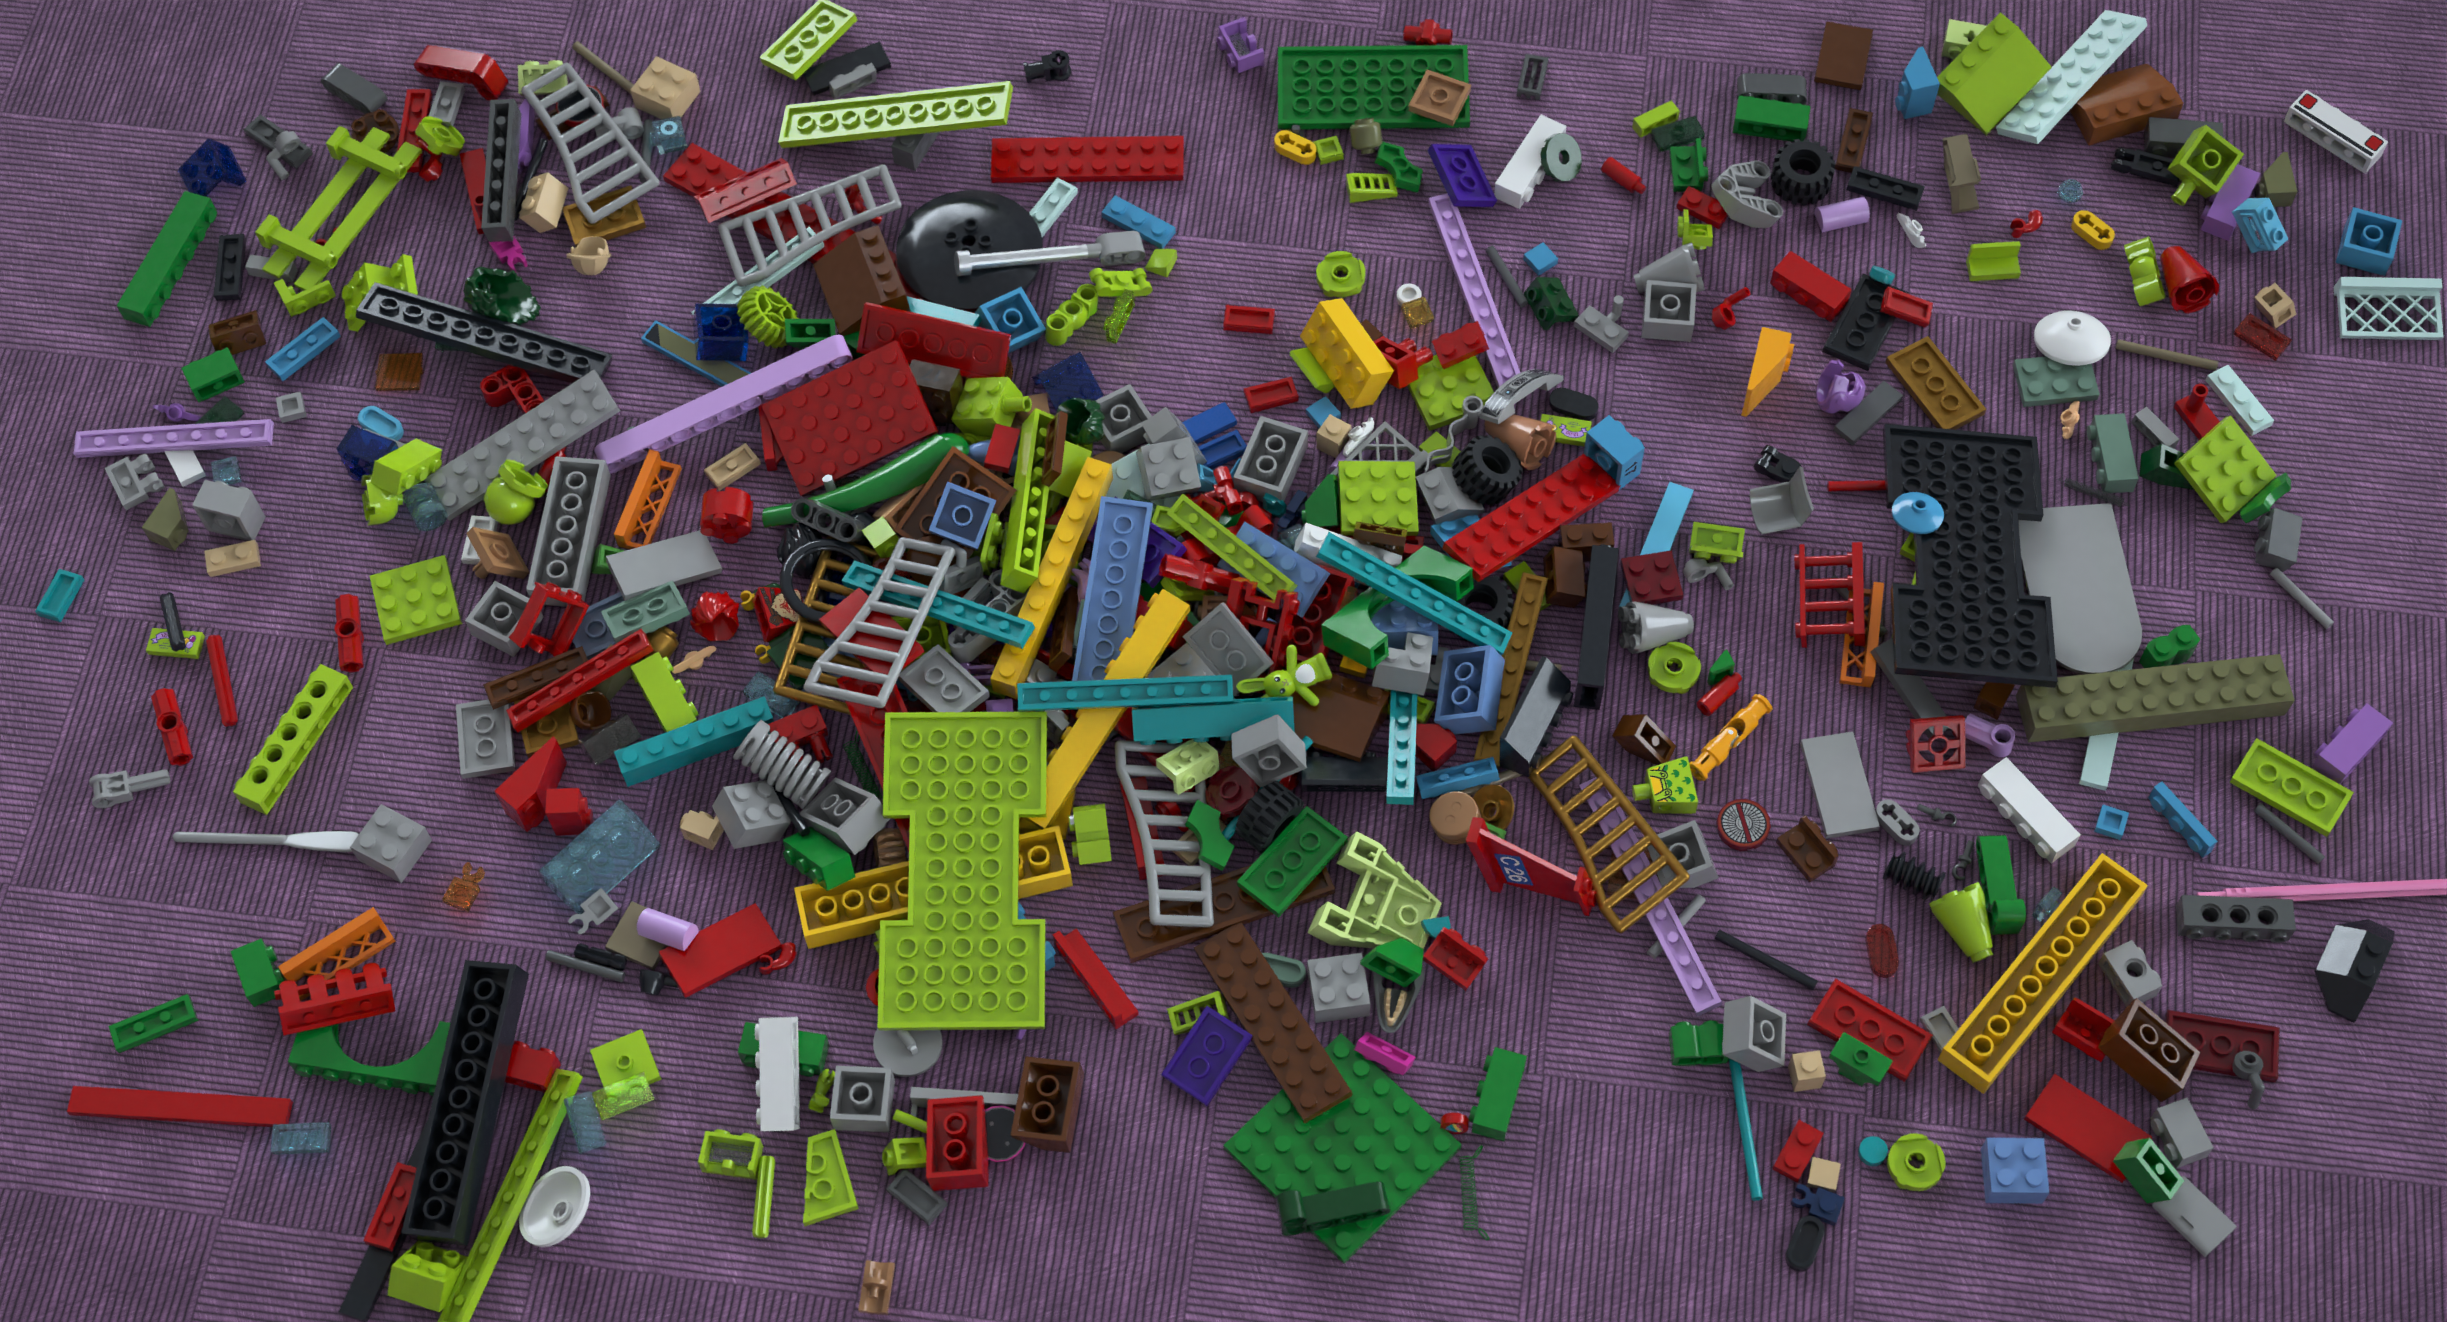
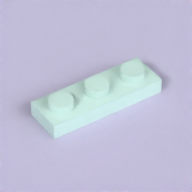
M2229 365L2207 375L2205 381L2251 436L2272 426L2274 419Z

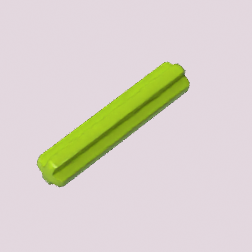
M761 1156L759 1158L752 1234L755 1238H767L769 1233L775 1159L773 1156Z

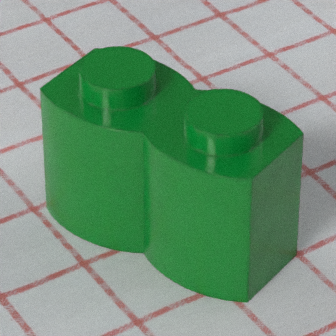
M2190 625L2178 626L2168 636H2160L2151 640L2147 644L2139 662L2143 668L2184 663L2193 655L2200 638Z
M1712 1020L1706 1021L1700 1026L1691 1025L1690 1022H1678L1675 1026H1672L1669 1031L1672 1065L1692 1066L1727 1063L1729 1058L1722 1055L1724 1024H1719L1718 1021Z

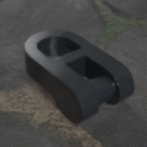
M1765 445L1761 452L1762 457L1756 460L1753 467L1757 472L1780 483L1791 480L1801 465L1797 460L1778 452L1775 447ZM1770 461L1776 463V467L1770 465Z

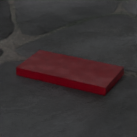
M2172 1010L2166 1011L2165 1023L2200 1052L2193 1070L2237 1076L2232 1069L2236 1054L2241 1051H2251L2256 1053L2263 1061V1068L2259 1075L2261 1080L2275 1083L2278 1080L2280 1027Z

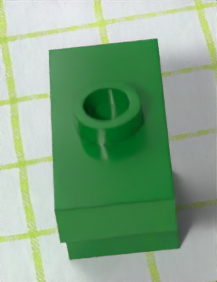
M1843 1032L1829 1055V1058L1838 1065V1073L1863 1087L1864 1083L1879 1086L1893 1062L1890 1058Z

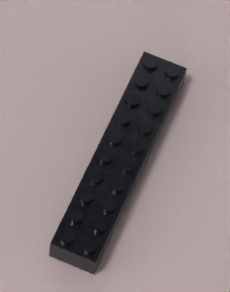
M465 960L402 1229V1234L414 1240L468 1246L529 974L516 964Z

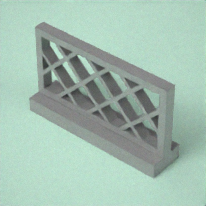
M1384 421L1344 461L1415 462V475L1419 476L1425 470L1428 453L1425 450L1420 452ZM1385 431L1392 437L1393 444H1379L1378 436ZM1364 450H1375L1376 460H1362V452ZM1379 450H1393L1394 460H1380ZM1397 450H1407L1413 456L1409 460H1398ZM1338 468L1330 474L1338 476Z

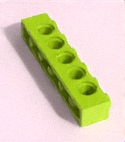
M322 664L318 666L316 671L310 674L307 684L295 696L288 712L281 716L279 725L273 734L266 738L264 747L258 756L251 760L245 775L236 782L233 793L241 804L265 815L269 813L353 689L346 675ZM324 693L323 696H321V697H319V698H316L318 695ZM281 757L278 761L273 762L274 759ZM267 778L264 782L259 783L260 780Z

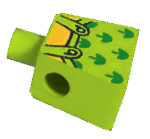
M1682 757L1648 768L1645 775V784L1632 785L1634 801L1649 799L1653 813H1696L1698 798L1688 757Z

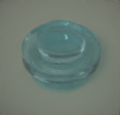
M2068 179L2060 184L2058 195L2063 201L2074 203L2081 199L2083 189L2080 182Z

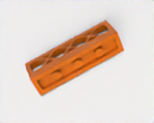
M649 449L614 532L618 547L634 549L652 543L682 470L681 465L662 461L659 451ZM661 469L673 471L671 477L666 480L660 481L658 478ZM661 489L663 497L652 503L649 498L651 493ZM652 510L655 514L653 520L643 524L641 521L642 514ZM642 531L645 533L646 538L643 544L631 542L634 535Z
M1873 582L1871 589L1864 588V597H1869V604L1864 607V612L1868 610V617L1865 615L1864 651L1855 656L1849 649V645L1854 642V636L1850 639L1849 634H1844L1839 680L1841 684L1869 688L1872 686L1875 678L1876 660L1870 652L1878 647L1884 583ZM1853 590L1849 591L1848 598H1853ZM1847 611L1846 623L1854 621L1853 613H1848ZM1855 663L1862 671L1861 678L1846 676L1847 668Z
M372 907L279 965L278 968L286 980L295 982L304 976L315 974L322 975L324 980L335 978L336 971L344 968L351 970L396 941L375 908ZM381 928L386 938L377 944L369 943L370 935ZM352 946L361 947L359 955L356 957H345L348 948ZM326 962H337L334 971L330 973L321 972L323 964ZM310 993L299 995L300 1001L310 996Z

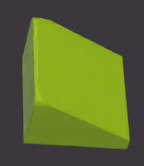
M1155 249L1145 266V270L1167 278L1177 260V250Z

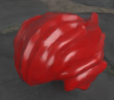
M706 591L699 597L696 607L691 609L692 620H690V625L695 630V633L710 642L729 640L734 636L739 627L737 616L739 603H735L729 597L727 591L723 594Z

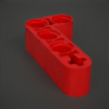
M427 45L414 63L415 69L424 76L473 84L479 94L488 101L497 100L508 85V79L495 60L483 53Z
M507 365L486 376L480 382V389L484 399L491 407H500L514 400L524 415L544 402V399L526 371L519 367Z
M1253 505L1243 512L1235 526L1228 527L1227 529L1236 536L1243 523L1246 522L1269 536L1274 524L1258 505ZM1192 538L1182 542L1187 549L1181 556L1183 559H1196L1218 567L1217 564L1221 557L1199 539Z

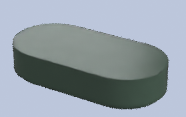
M1262 953L1283 986L1295 988L1303 984L1306 979V968L1301 961L1276 954Z

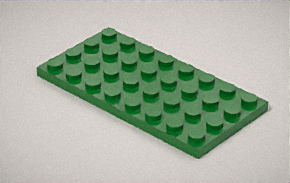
M1467 45L1278 47V129H1292L1293 125H1300V129H1350L1355 124V120L1374 118V121L1380 124L1381 129L1470 128L1469 95L1453 126L1408 111L1409 104L1426 70L1469 84Z

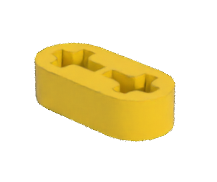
M1287 130L1280 131L1275 135L1274 148L1279 154L1303 165H1308L1315 161L1316 145L1312 141Z
M2086 210L2078 211L2074 215L2071 227L2077 235L2096 249L2105 250L2110 248L2115 237L2114 230Z

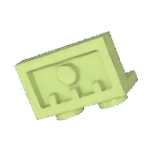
M552 60L548 61V64L539 65L537 61H527L525 65H518V94L523 95L521 93L522 87L559 67L563 62ZM564 74L533 93L535 95H547L556 92L567 85V75Z
M1191 739L1156 759V765L1160 771L1173 780L1174 792L1179 795L1219 771L1218 751L1207 742H1194Z

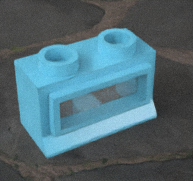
M2248 198L2232 211L2251 253L2275 251L2288 240L2270 198Z

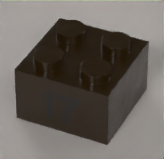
M912 360L910 364L911 371L932 419L940 423L955 425L951 419L963 391L960 369Z

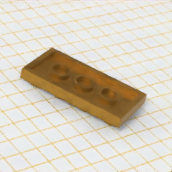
M1929 336L1886 358L1885 363L1936 428L1956 430L1985 415L1986 408Z

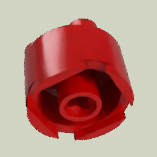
M725 487V491L717 492V488L706 491L702 497L701 534L723 539L724 542L729 544L737 543L739 538L747 536L752 529L754 502L751 501V496L747 492L733 487Z

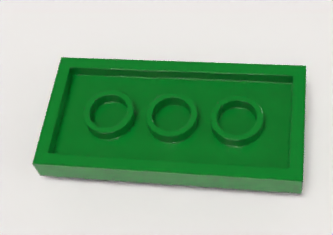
M1306 806L1238 879L1237 886L1279 918L1348 842V837Z

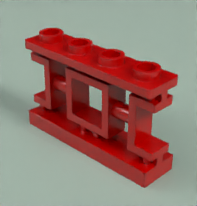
M1243 577L1231 579L1226 603L1227 607L1247 631L1249 624L1269 629L1265 652L1274 662L1270 666L1269 674L1282 670L1283 666L1287 663L1286 648L1288 641L1292 639L1294 634L1293 616L1297 614L1300 606V601L1297 600L1298 592H1288L1281 589L1277 591L1276 599L1271 600L1255 595L1258 582H1250V579ZM1245 601L1258 604L1256 617L1247 614L1242 615ZM1269 607L1277 610L1282 609L1279 623L1266 620ZM1263 672L1257 678H1265L1269 674ZM1265 690L1256 692L1260 694L1264 693V695L1266 694Z

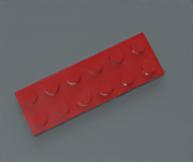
M866 302L863 308L857 352L868 354L897 340L908 364H911L912 360L956 368L960 369L961 376L969 378L1004 377L1011 334Z

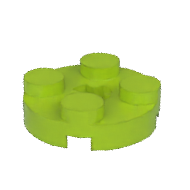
M424 117L416 128L415 133L429 144L428 149L437 155L443 152L458 156L465 143L462 134L452 125L448 128L442 125L443 120L439 118Z
M1335 251L1326 255L1325 259L1317 265L1316 280L1319 287L1323 290V294L1327 297L1356 295L1361 292L1365 282V266L1360 259L1358 261L1352 257V253ZM1338 271H1342L1343 274H1347L1342 278L1335 276V274L1337 275Z
M1668 642L1665 646L1660 648L1658 646L1649 657L1647 667L1649 681L1652 685L1663 691L1684 694L1698 681L1701 671L1700 660L1698 661L1695 651L1684 643ZM1673 663L1679 664L1678 668H1681V670L1672 672L1668 669L1667 665L1672 666Z
M1915 1133L1907 1134L1900 1137L1892 1145L1887 1156V1168L1890 1176L1895 1180V1184L1899 1188L1911 1191H1924L1932 1188L1939 1182L1945 1169V1156L1941 1147L1937 1143L1934 1144L1928 1140L1927 1136ZM1916 1156L1918 1161H1923V1166L1920 1165L1919 1169L1909 1164V1161L1912 1160L1911 1157Z

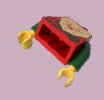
M778 583L758 587V589L754 590L753 594L746 590L740 595L742 601H745L741 603L744 610L750 611L755 608L764 642H769L768 646L758 645L755 648L756 655L766 652L764 656L759 658L762 664L771 661L767 656L769 649L793 634L799 616L784 599L780 584ZM794 589L796 595L803 602L800 591Z

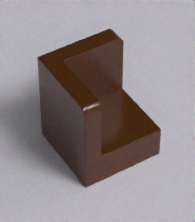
M1986 682L1976 700L1974 709L1998 720L2015 684Z

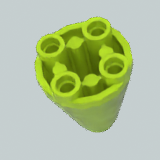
M1979 882L1965 887L1962 891L1958 892L1955 890L1947 893L1942 898L1929 903L1935 917L1968 958L1971 957L1973 963L1993 955L1991 950L1993 944L1984 892Z

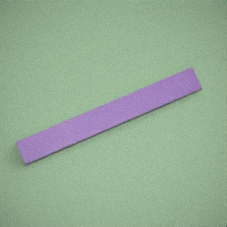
M271 419L77 431L74 455L77 458L162 453L164 451L272 446L274 422Z

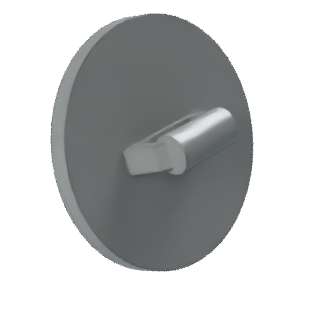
M877 1028L873 1040V1049L879 1064L883 1068H892L893 1075L900 1077H913L928 1071L937 1062L943 1045L940 1030L878 1031Z

